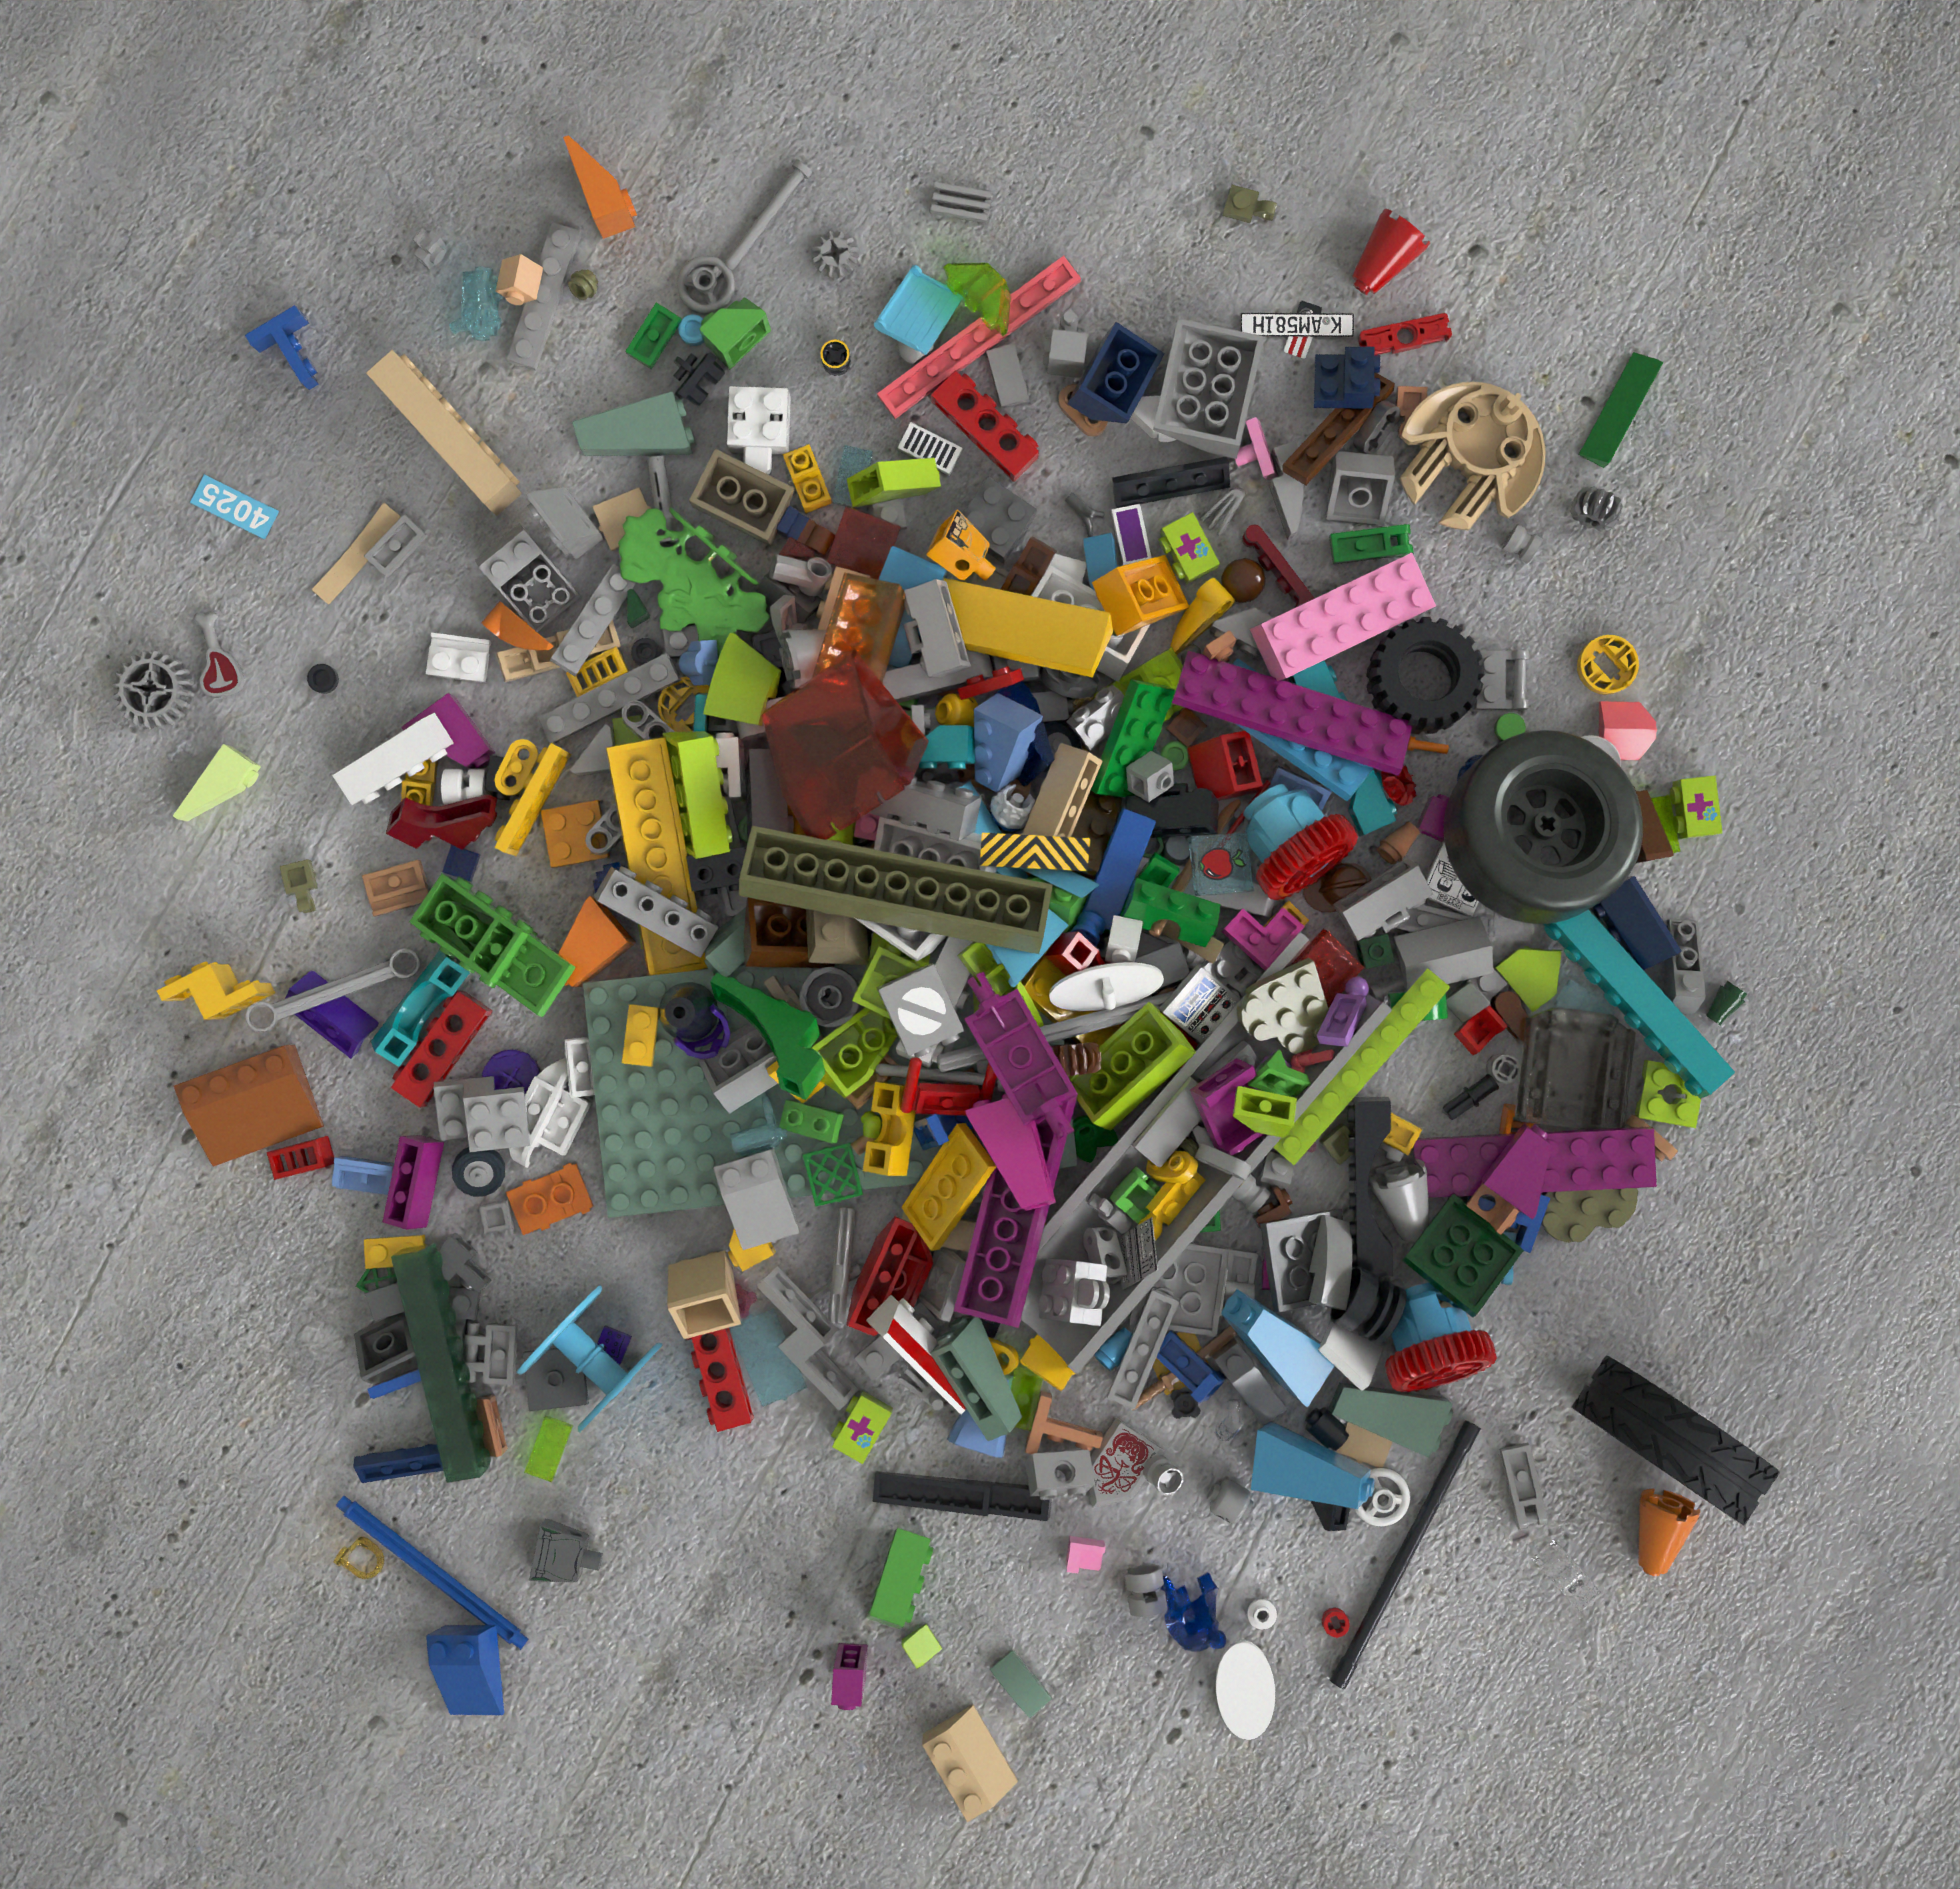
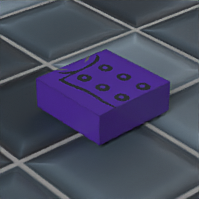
M605 1325L597 1345L604 1344L603 1350L620 1365L632 1336Z

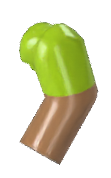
M867 1111L862 1115L863 1135L851 1144L859 1156L865 1152L867 1141H875L881 1132V1119L871 1111Z

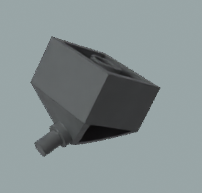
M1142 928L1135 963L1149 964L1161 970L1164 981L1160 987L1185 979L1190 971L1180 943L1161 934L1159 937H1155L1149 933V930Z

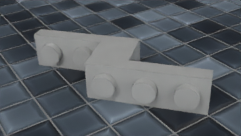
M776 1266L757 1287L796 1327L778 1347L824 1396L840 1410L859 1389L820 1349L838 1329L832 1323H829L828 1318Z

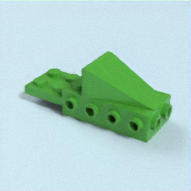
M441 873L409 922L421 931L419 934L421 937L433 944L437 942L441 945L439 948L441 952L453 959L457 957L461 960L459 965L471 973L476 971L480 974V981L491 988H495L496 985L536 1015L543 1017L576 967L543 944L536 937L538 933L533 931L530 925L520 919L517 922L512 920L513 913L501 905L497 907L491 905L493 899L479 890L477 893L471 890L473 884L460 876L455 880Z

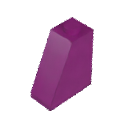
M447 693L401 727L404 731L421 719L435 713L454 744L445 749L448 753L446 756L467 768L474 769L476 767V769H481L489 763L490 755L496 753L457 698L450 693Z
M1524 1123L1481 1180L1484 1185L1533 1220L1537 1214L1552 1144L1546 1139L1549 1135L1536 1124L1530 1128Z

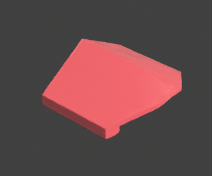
M1600 701L1599 737L1608 740L1616 747L1621 760H1640L1656 739V721L1640 702Z

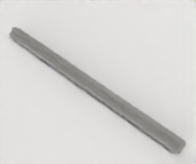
M1174 991L1115 1007L1113 1010L1105 1009L1040 1027L1048 1043L1125 1023L1148 1002H1151L1162 1012L1159 1008ZM979 1044L939 1054L937 1056V1065L941 1072H946L986 1061L987 1058Z

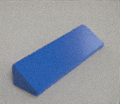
M1124 808L1120 812L1094 880L1099 886L1089 893L1082 911L1099 915L1105 921V929L1111 930L1114 915L1120 916L1156 823L1155 820Z

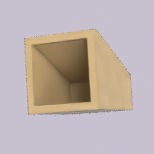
M725 1250L711 1252L705 1256L690 1260L685 1259L668 1265V1310L683 1339L741 1324L733 1267Z

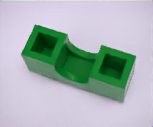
M1136 878L1126 898L1122 917L1143 921L1142 928L1150 930L1152 924L1158 920H1172L1180 926L1179 940L1206 948L1218 926L1221 904Z

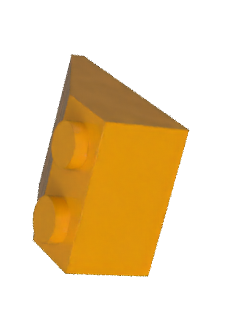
M1166 555L1116 567L1092 582L1097 599L1101 602L1105 612H1109L1111 615L1112 628L1116 636L1135 631L1190 607Z

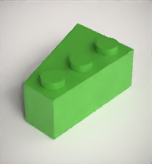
M900 1528L895 1530L867 1619L897 1629L903 1628L905 1622L911 1623L916 1607L911 1605L914 1593L920 1594L925 1578L920 1575L923 1564L929 1565L934 1549L929 1546L930 1538Z

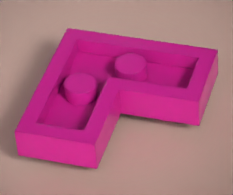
M1282 907L1270 922L1263 927L1242 908L1221 932L1266 971L1305 926Z

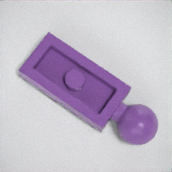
M1361 977L1350 978L1345 984L1346 994H1336L1317 1034L1319 1044L1348 1046L1367 1005L1365 996L1368 994L1369 986L1365 979Z

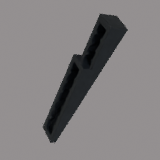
M876 1471L872 1502L987 1517L989 1514L1048 1521L1051 1514L1052 1499L1041 1500L1040 1496H1030L1029 1485Z

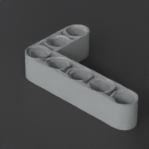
M629 701L622 708L624 724L641 740L650 739L649 733L656 728L662 729L665 733L675 732L640 701ZM632 709H639L644 713L641 721L634 723L628 720V712ZM616 802L586 835L587 847L595 855H606L622 839L621 828L614 826L611 822L613 815L618 813ZM596 834H604L608 838L607 845L602 849H596L592 846V838Z

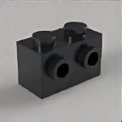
M747 847L730 849V852L698 859H695L693 856H686L692 891H700V896L718 894L717 888L729 887L730 892L739 891V878Z

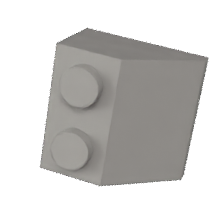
M1338 451L1334 455L1330 473L1326 519L1384 525L1395 478L1393 457Z

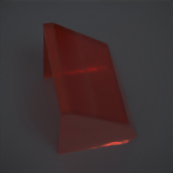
M855 649L776 702L762 714L782 795L805 835L827 840L837 834L831 822L841 831L860 819V814L865 816L882 805L883 802L877 795L878 792H880L884 800L888 801L905 790V786L911 784L929 742Z

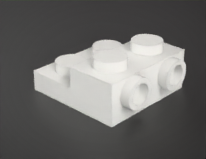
M717 733L715 738L719 746V756H716L717 768H721L722 774L728 773V775H723L724 793H727L735 802H745L744 743L734 736L733 733Z

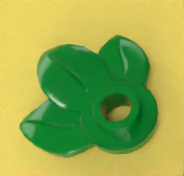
M1088 1115L1079 1116L1073 1120L1076 1155L1083 1161L1091 1163L1096 1156L1097 1147L1115 1146L1118 1142L1114 1129L1110 1131L1093 1124Z

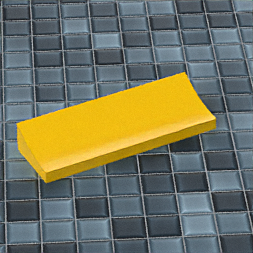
M944 578L949 588L966 650L1093 678L1113 633L1109 612Z

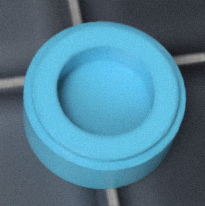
M692 314L685 316L680 321L678 327L679 334L686 344L698 346L704 343L699 331L703 320L702 317Z

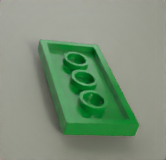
M1130 680L1101 756L1102 764L1091 791L1096 794L1118 797L1135 796V794L1128 791L1126 767L1148 752L1153 751L1167 712L1172 705L1175 689L1165 685Z

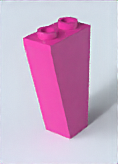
M1007 1093L1001 1096L1002 1100L992 1103L990 1100L978 1101L973 1104V1108L965 1110L969 1121L1020 1207L1028 1211L1056 1203L1035 1120L1024 1125Z

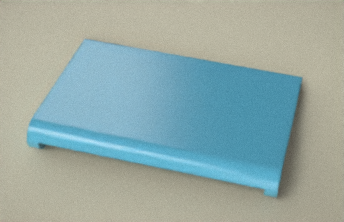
M913 265L875 321L874 327L878 331L927 355L962 301L963 296L954 292L951 287L922 273L919 266Z

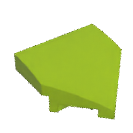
M1524 946V948L1515 950L1498 963L1495 968L1529 1009L1534 1012L1557 994L1562 950H1547Z

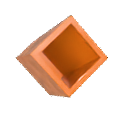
M589 896L585 900L558 953L576 967L565 983V986L569 984L571 987H583V983L589 982L636 944L608 907L598 902L593 896Z

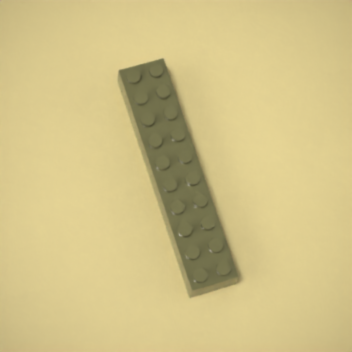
M752 826L739 878V896L1039 954L1044 938L1053 884Z

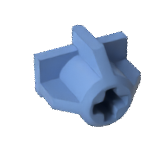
M717 640L691 641L688 650L681 655L679 659L680 670L685 676L690 678L694 686L711 684L718 662Z

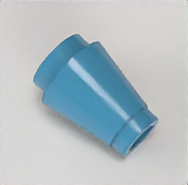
M1123 1327L1104 1342L1094 1354V1357L1109 1371L1114 1367L1118 1368L1132 1333Z

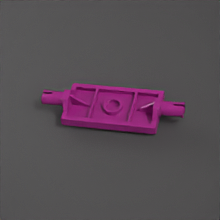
M984 972L976 974L982 985L981 987L978 986L974 977H971L967 983L980 1004L978 1005L979 1009L964 1020L1024 1125H1027L1039 1117H1045L1057 1140L1065 1137L1059 1125L1063 1126L1067 1135L1071 1134L1074 1128L1070 1125L1061 1106L1063 1103L1076 1097L1078 1093L1018 989L1007 995L1000 996L995 994Z

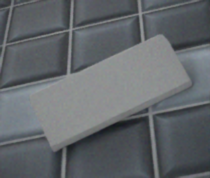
M1191 1077L1187 1079L1132 1145L1157 1167H1161L1202 1119L1190 1092V1089L1198 1083Z

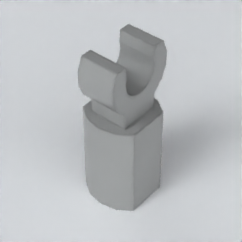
M1095 1193L1092 1194L1087 1203L1099 1212L1098 1217L1120 1234L1126 1233L1131 1227L1132 1219L1116 1204L1109 1202L1105 1198L1101 1199Z

